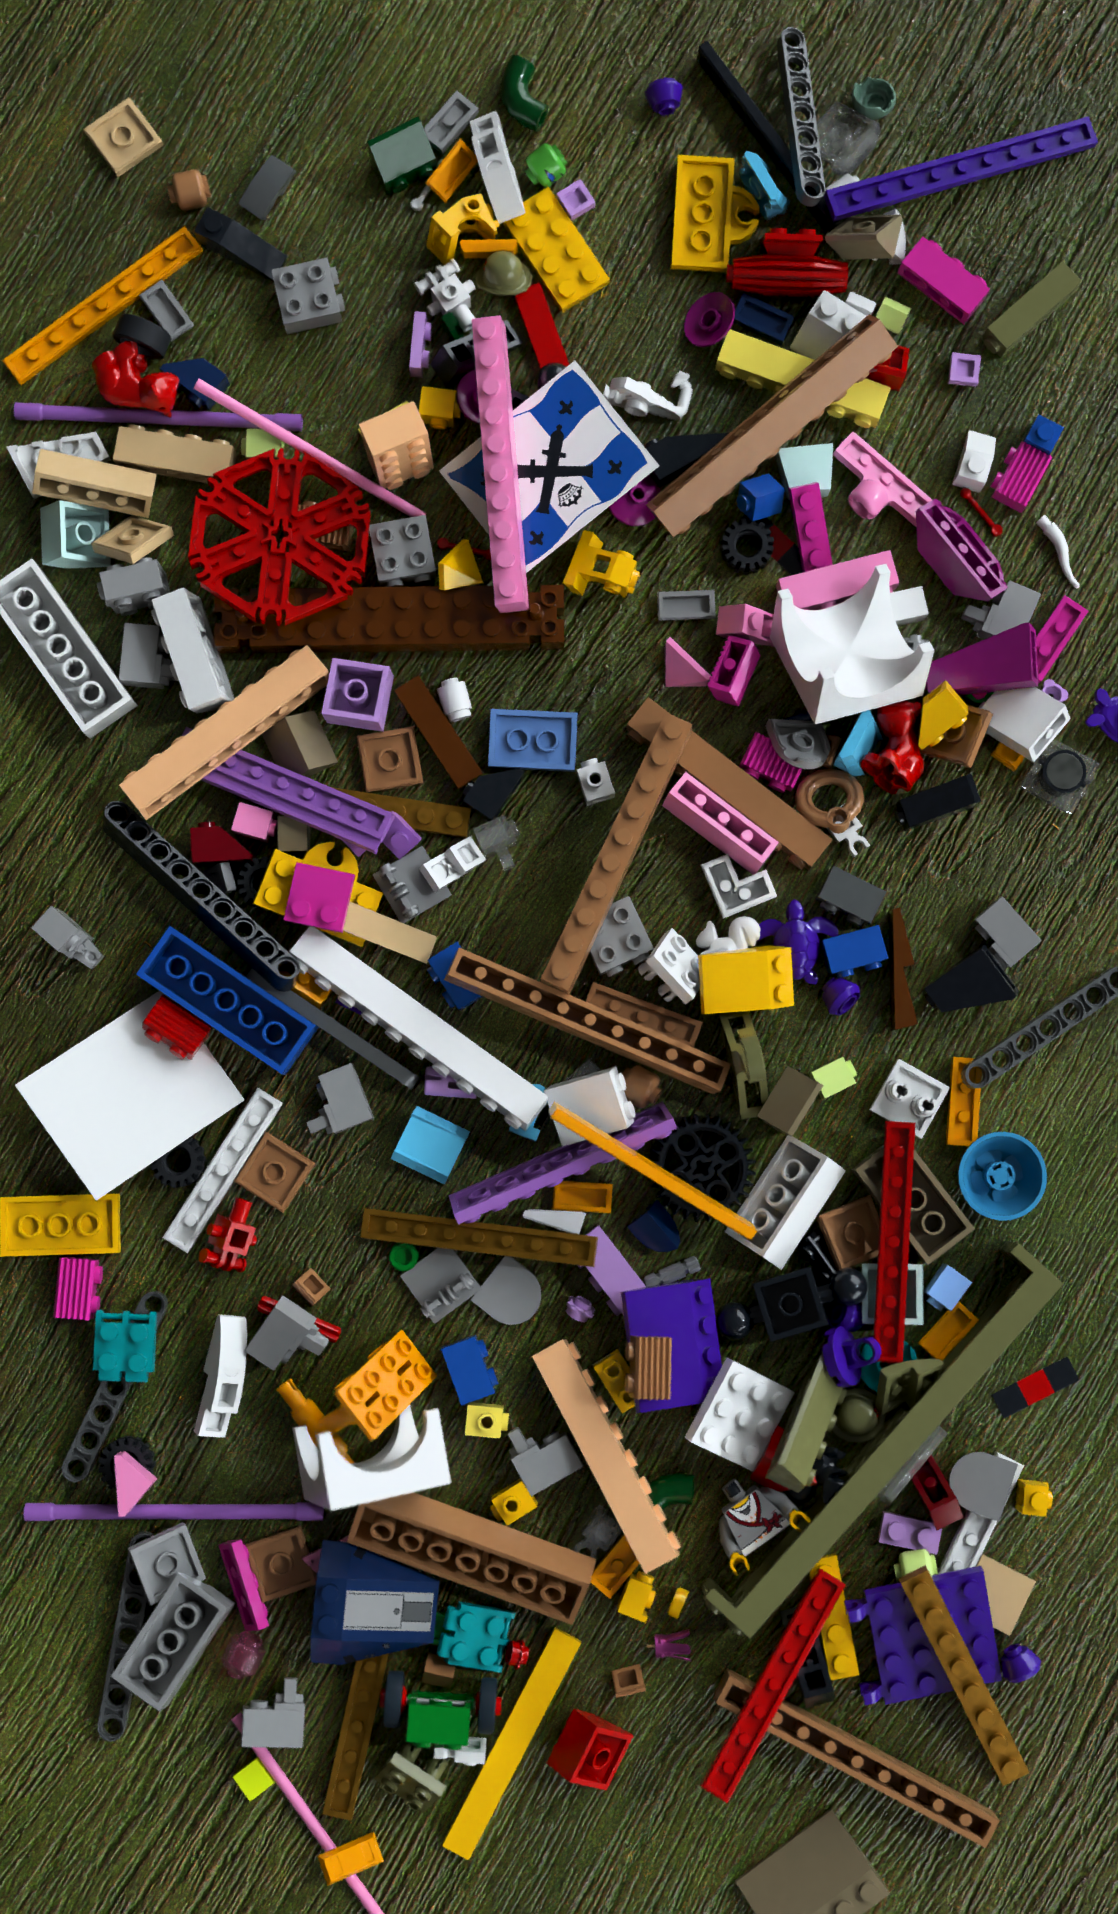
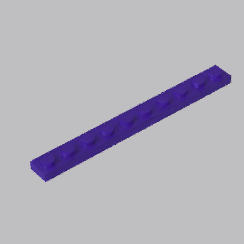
M1088 116L825 191L824 198L834 222L1091 149L1097 145L1098 140Z

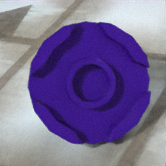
M843 1326L829 1328L824 1336L828 1337V1344H824L822 1347L824 1362L830 1377L836 1376L839 1381L836 1384L839 1387L845 1388L856 1385L860 1381L862 1367L877 1362L881 1357V1346L872 1337L855 1339L852 1333L846 1331ZM863 1343L869 1344L872 1348L873 1354L869 1360L864 1359L860 1354V1346Z

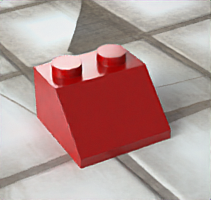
M573 1709L546 1764L570 1783L607 1790L633 1735L593 1713Z

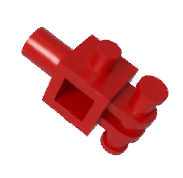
M236 1197L229 1217L217 1214L214 1224L210 1223L206 1230L207 1235H210L208 1243L214 1245L213 1252L207 1248H203L200 1251L199 1261L201 1263H210L211 1267L221 1268L224 1271L234 1269L242 1273L246 1269V1259L237 1258L238 1254L246 1256L249 1247H253L257 1242V1237L254 1235L256 1228L246 1223L252 1202Z

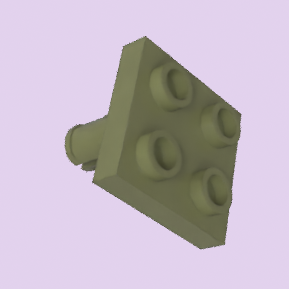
M406 1738L400 1752H395L379 1769L374 1780L380 1783L379 1786L385 1792L396 1794L404 1799L405 1804L412 1810L424 1813L441 1797L446 1788L444 1784L439 1782V1779L447 1768L448 1763L445 1759L438 1763L439 1759H435L434 1754H432L423 1771L414 1765L416 1758L423 1748L414 1746L410 1751L413 1742H407Z

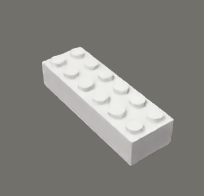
M30 559L0 580V615L86 736L92 738L138 706L52 583L33 559Z

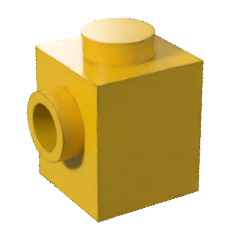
M422 386L419 413L424 424H430V427L435 429H446L447 426L454 427L455 418H460L461 410L456 400V390Z
M519 1478L492 1496L491 1501L493 1505L490 1506V1509L498 1522L504 1520L508 1526L537 1508L538 1502L534 1495H530L524 1482Z

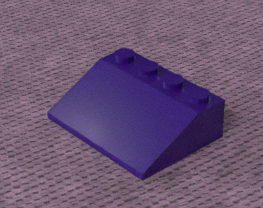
M711 1279L682 1280L621 1292L627 1342H631V1336H667L672 1338L670 1400L635 1399L636 1413L703 1403L722 1367Z

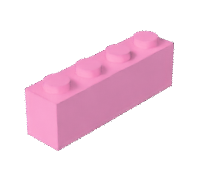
M888 550L780 578L776 588L777 591L789 589L793 596V605L800 609L821 610L838 605L856 594L868 582L875 566L882 564L888 566L891 572L889 582L890 593L896 590L899 585V579L891 551Z
M687 772L683 774L670 790L662 804L664 808L723 853L728 854L731 859L752 875L758 872L779 843Z

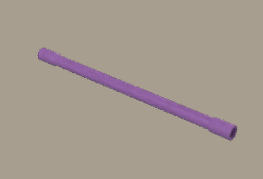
M15 402L14 404L15 420H66L259 428L236 413L171 410L172 418H169L160 412L150 409L58 406ZM260 414L287 431L302 432V414Z
M298 1502L295 1504H136L125 1517H119L118 1504L25 1503L24 1520L294 1519L297 1521H323L324 1507L311 1502Z

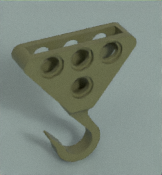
M749 1011L718 1013L727 1061L731 1064L729 1070L740 1120L757 1117L768 1099V1089L761 1045ZM741 1018L743 1029L737 1030L741 1043L736 1044L729 1020ZM748 1080L749 1084L755 1083L759 1106L747 1108L745 1081Z

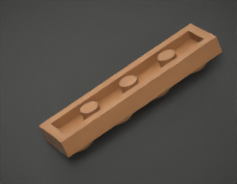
M595 982L592 983L586 1002L693 1048L703 1023Z

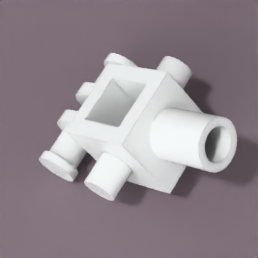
M452 258L444 266L440 264L436 266V272L433 274L430 271L425 273L426 277L419 282L416 281L414 286L421 296L431 288L432 300L434 302L428 305L427 309L432 317L439 312L443 315L451 312L464 332H468L472 329V319H475L469 310L471 307L469 293L476 288L471 279L464 283L460 282L455 272L458 273L460 271V268Z

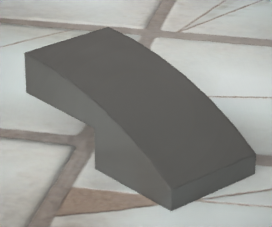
M271 155L255 175L238 204L261 220H265L278 196H283L296 170L276 156Z

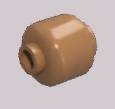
M196 169L174 174L172 176V185L167 186L171 203L177 202L178 207L182 211L205 207L208 202L207 199L211 198L206 174L201 175Z
M636 1065L632 1068L627 1067L622 1073L626 1082V1090L624 1092L627 1100L640 1109L647 1107L649 1103L655 1105L662 1094V1089L659 1088V1076L641 1065Z

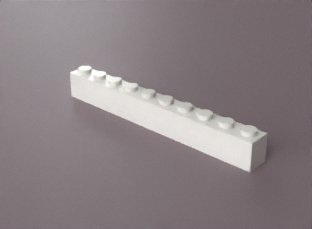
M309 926L289 951L299 962L300 973L305 974L307 972L316 978L314 980L315 983L323 990L329 991L331 989L339 995V1001L348 1008L356 1007L362 1012L361 1016L370 1024L375 1026L378 1023L386 1029L385 1034L393 1041L399 1043L401 1040L410 1047L408 1050L420 1060L426 1058L434 1064L432 1067L437 1073L443 1077L449 1075L457 1081L456 1085L463 1092L469 1095L474 1093L481 1098L480 1103L492 1112L497 1110L505 1116L504 1120L515 1129L520 1127L526 1131L547 1104L549 1096L317 928Z

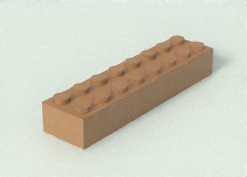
M414 1492L359 1504L347 1539V1543L571 1625L574 1623L590 1585L596 1562L595 1558Z

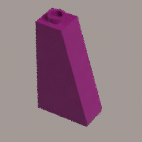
M1023 623L932 661L925 690H928V693H930L945 680L959 696L1037 687L1036 629L1030 623Z

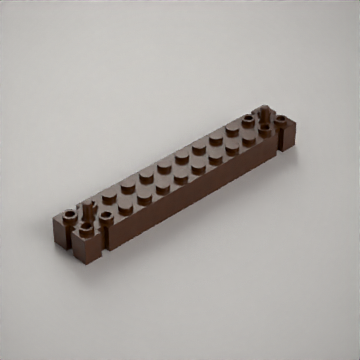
M527 585L529 610L500 613L496 608L493 586H465L449 590H440L439 586L352 587L353 594L352 596L348 595L347 600L286 626V614H282L283 620L280 626H277L276 616L273 614H269L266 617L265 624H261L260 612L257 614L255 623L214 596V610L219 620H222V623H215V648L219 654H241L242 646H250L253 653H292L306 645L314 653L530 650V643H541V650H564V619H557V616H564V585H540L541 592H529V585ZM259 588L249 589V596H242L238 589L228 590L247 602H253L258 598ZM290 588L289 602L294 606L303 605L324 596L328 588Z

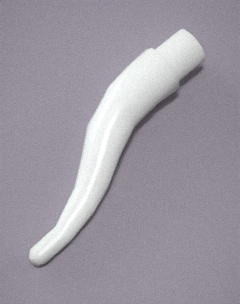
M1044 515L1036 523L1054 544L1060 566L1066 578L1075 588H1079L1080 584L1073 577L1069 565V552L1065 537L1058 526Z

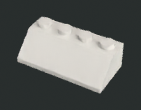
M183 587L152 599L154 609L151 610L152 617L156 625L160 626L164 636L161 637V643L167 654L170 653L173 662L170 664V670L176 681L179 680L182 688L179 696L184 707L195 713L218 710L223 703L235 699L221 656L215 648V639L201 598Z
M787 1135L749 1193L748 1198H746L737 1212L738 1215L754 1225L757 1230L752 1240H748L727 1227L725 1233L782 1270L846 1170L819 1151L795 1137Z

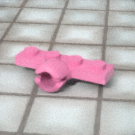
M853 431L833 453L835 458L860 479V483L848 497L851 509L861 518L873 519L885 506L889 505L916 527L917 509L932 501V499Z

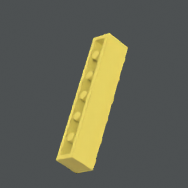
M730 329L718 356L715 370L720 371L719 373L728 379L739 378L746 381L753 388L762 389L764 387L776 394L815 360ZM865 378L863 381L853 384L847 389V393L842 399L832 402L824 410H827L829 415L836 418L846 417L852 419L860 427L870 428L871 426L876 428L891 387Z

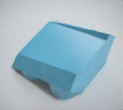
M746 150L741 160L743 168L739 170V174L745 189L754 196L759 204V213L766 220L778 214H785L790 201L773 182L768 173L770 167L758 154Z
M871 710L861 712L833 764L854 777L865 775L860 762L865 755L873 752L879 740H884Z
M416 1106L391 1159L445 1184L470 1131Z

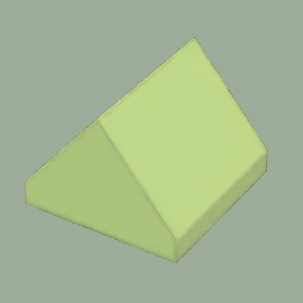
M885 297L876 318L880 319L887 330L899 335L911 308Z

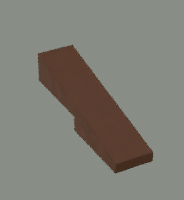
M419 675L394 690L457 789L483 773Z
M900 908L889 912L891 1031L918 1024L904 968L914 965V960Z

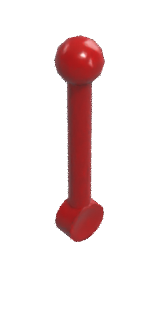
M969 488L961 489L960 496L963 499H967L989 525L991 535L994 537L1000 536L1003 532L1002 526L995 524L971 496Z
M440 538L437 541L440 550L453 549L457 545L448 542L446 538ZM471 547L473 554L482 555L486 559L491 560L490 549L481 550Z

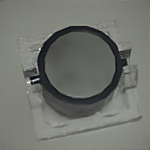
M1053 739L1034 763L1032 762L1019 788L1071 815L1080 799L1087 792L1088 785L1093 781V775L1099 762Z

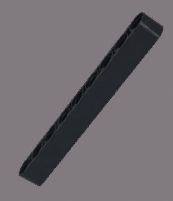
M112 801L107 804L104 810L102 826L104 832L273 988L282 992L290 991L294 988L300 972V965L296 958L127 804L121 801ZM117 817V818H120V819H122V820H121V821H114V820H112L111 818ZM138 836L143 840H134L132 837ZM153 856H162L164 859L158 860L153 858ZM179 874L184 876L185 878L178 879L174 877V875ZM195 894H203L206 898H198ZM216 913H224L227 917H218ZM244 932L248 937H240L237 933ZM263 951L270 956L264 957L259 955L258 952ZM279 971H287L291 976H283Z

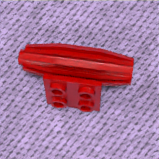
M770 228V231L765 233L760 239V245H764L767 254L733 259L732 265L727 264L726 282H731L732 289L766 296L815 297L820 296L824 290L830 294L844 293L847 290L848 263L814 256L819 244L823 241V235H816L815 229H799V232H796V234H787L786 228Z

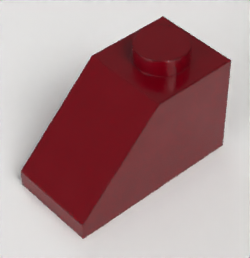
M200 822L198 827L190 828L192 863L194 865L208 866L222 862H229L230 864L253 862L254 856L224 829L216 826L215 822Z
M932 1454L904 1466L936 1530L963 1518L958 1500Z

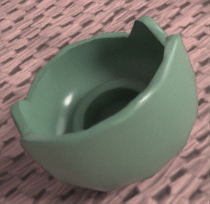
M868 76L861 84L857 82L854 84L852 103L856 113L862 118L871 121L878 120L893 110L896 93L889 82L884 79Z

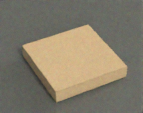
M130 97L83 129L86 136L117 177L163 146L160 137Z
M131 515L93 541L91 545L94 553L135 564L173 537L174 533L171 526Z
M982 1554L976 1566H981L984 1571L993 1628L1010 1636L1036 1581Z

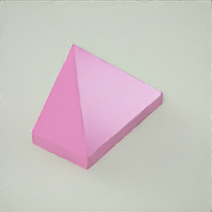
M669 637L665 643V687H706L707 683L710 682L709 678L712 676Z

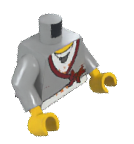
M736 1479L731 1480L722 1487V1491L730 1502L721 1509L724 1515L719 1520L720 1543L730 1560V1568L736 1576H739L735 1569L738 1563H744L749 1571L750 1566L745 1557L786 1527L791 1525L798 1532H802L797 1527V1521L800 1518H804L808 1523L811 1522L806 1514L798 1511V1508L785 1494L769 1487L759 1489L756 1485H753L744 1491Z

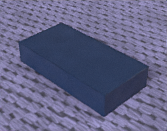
M743 293L735 309L733 323L782 345L795 316Z

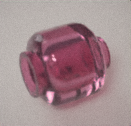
M242 1631L231 1636L221 1657L222 1664L227 1668L226 1673L235 1679H243V1677H251L256 1674L266 1653L265 1647L262 1644L263 1640L258 1635L249 1631Z

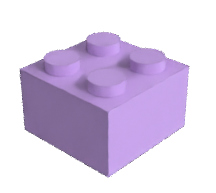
M332 658L321 713L325 721L330 724L383 732L394 680L390 667Z

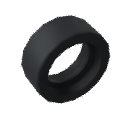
M132 314L120 315L112 334L113 339L119 344L124 341L136 342L138 354H143L145 357L154 360L164 358L171 341V336L163 328Z

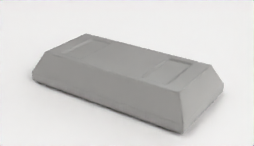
M160 280L139 295L160 327L169 333L171 342L195 326L163 280Z
M715 590L657 592L658 621L716 619Z

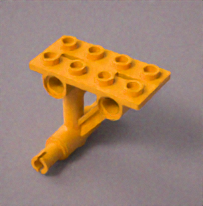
M403 1330L397 1332L390 1340L375 1349L367 1357L368 1361L359 1370L345 1378L334 1388L336 1391L335 1396L341 1405L327 1415L322 1413L312 1399L304 1397L294 1384L292 1378L286 1380L276 1389L291 1408V1417L298 1426H307L310 1438L316 1447V1434L331 1432L333 1443L339 1454L349 1464L355 1463L347 1453L349 1450L348 1446L338 1432L349 1425L357 1424L370 1441L376 1439L437 1377L434 1370Z

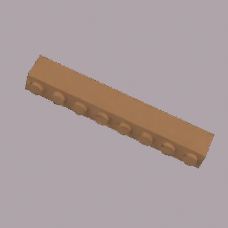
M648 697L627 723L628 737L638 745L644 743L649 747L665 712H669ZM692 731L674 772L680 778L687 772L777 840L779 843L774 849L775 851L783 850L790 856L788 860L795 867L801 870L805 867L809 870L833 839Z

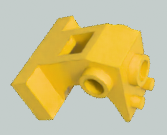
M482 194L463 197L446 212L442 213L439 210L431 217L426 247L445 265L452 258L454 259L460 234L463 232H476L485 240L495 239V236L498 234L497 227H499L498 220L493 221L492 208L489 203H485ZM470 220L474 224L469 225L465 221Z
M583 530L563 584L572 593L583 596L586 586L590 581L604 584V590L616 595L620 593L624 598H626L627 593L633 595L635 585L640 577V572L636 570L637 561L633 560L634 556L623 550H618L617 553L601 549L603 542L596 534ZM598 560L610 562L606 573L593 571Z

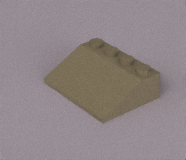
M831 1808L735 1880V1883L755 1914H864L890 1894L883 1879Z

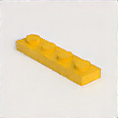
M836 1554L824 1555L809 1572L810 1581L813 1579L817 1569L820 1568L842 1582ZM842 1591L820 1631L826 1666L831 1681L860 1675L849 1617L845 1611L844 1591Z

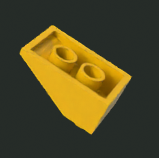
M768 945L698 955L701 1014L769 1010L794 1006L791 947Z

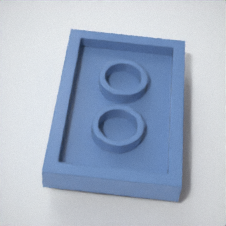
M491 709L488 768L575 772L578 713Z

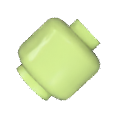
M926 1549L902 1552L899 1555V1563L894 1564L897 1582H900L899 1578L925 1565L931 1577L938 1575L935 1555H930Z

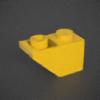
M946 680L923 697L918 734V746L921 750L928 745L930 747L935 746L943 739V734L951 727L957 729L967 720L966 716L969 714L967 704Z

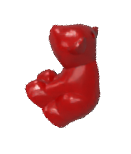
M124 341L115 347L113 351L103 352L93 360L92 368L95 373L96 386L100 395L107 402L117 406L144 407L172 418L171 410L175 404L179 378L171 372H156L141 378V373H144L147 369V361L143 354H138L136 342Z
M901 701L877 708L876 721L878 728L889 740L880 753L869 752L865 755L860 765L866 773L874 777L875 783L881 789L890 794H896L899 789L909 792L924 771V759L922 758L920 747L918 746V738L914 730L917 716L922 709V703Z

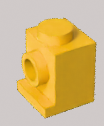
M1018 1479L1015 1509L1025 1515L1046 1517L1047 1509H1051L1053 1501L1052 1491H1049V1483Z
M638 1571L637 1575L632 1573L624 1585L617 1604V1612L646 1623L648 1616L647 1611H644L645 1607L650 1609L656 1591L652 1590L654 1577Z

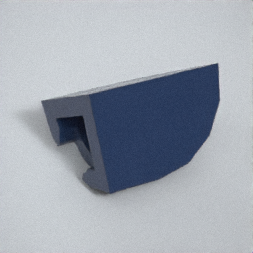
M658 1200L650 1204L643 1215L637 1219L635 1218L627 1226L633 1235L649 1249L657 1252H670L678 1249L680 1236L677 1226Z

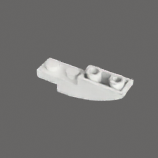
M493 111L470 121L474 150L499 224L525 214L515 169L510 161L497 112Z
M217 1315L203 1370L208 1374L194 1428V1432L198 1436L225 1437L231 1413H238L247 1355L245 1352L247 1347V1319L243 1316Z

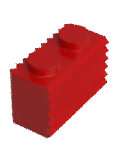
M163 994L142 1022V1028L145 1030L144 1035L155 1043L163 1041L170 1047L169 1051L180 1059L187 1057L192 1060L212 1030V1026Z

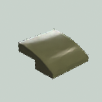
M918 1359L897 1363L881 1369L875 1403L881 1415L906 1403L912 1408L943 1373L944 1363L941 1359Z

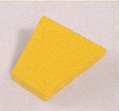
M462 539L438 563L440 590L483 583L468 539Z

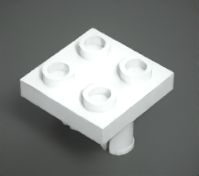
M671 928L664 933L646 962L639 965L638 971L641 976L648 971V974L644 976V979L647 981L652 980L657 974L665 983L658 987V993L661 997L668 993L663 998L665 1001L670 1002L674 997L678 996L687 1004L694 999L700 989L698 955L690 948L686 940Z
M897 1059L869 1110L888 1121L915 1123V1136L922 1139L950 1087L908 1063Z

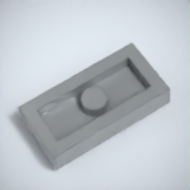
M456 91L424 127L430 145L440 154H443L470 124V121L478 115V107Z

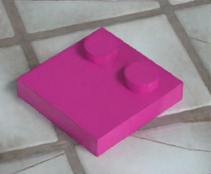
M296 862L284 921L343 933L355 875Z

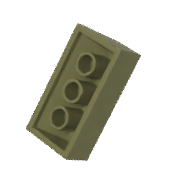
M822 1355L813 1363L805 1375L765 1477L797 1493L805 1485L810 1487L816 1474V1470L812 1468L815 1459H821L827 1445L823 1438L826 1431L829 1433L832 1431L837 1419L833 1412L836 1405L841 1406L847 1393V1389L836 1384L839 1381L836 1376L830 1377Z

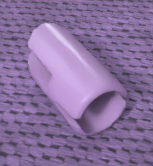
M426 1067L425 1095L477 1098L474 1093L469 1095L463 1092L456 1085L457 1081L449 1075L443 1077L433 1067Z

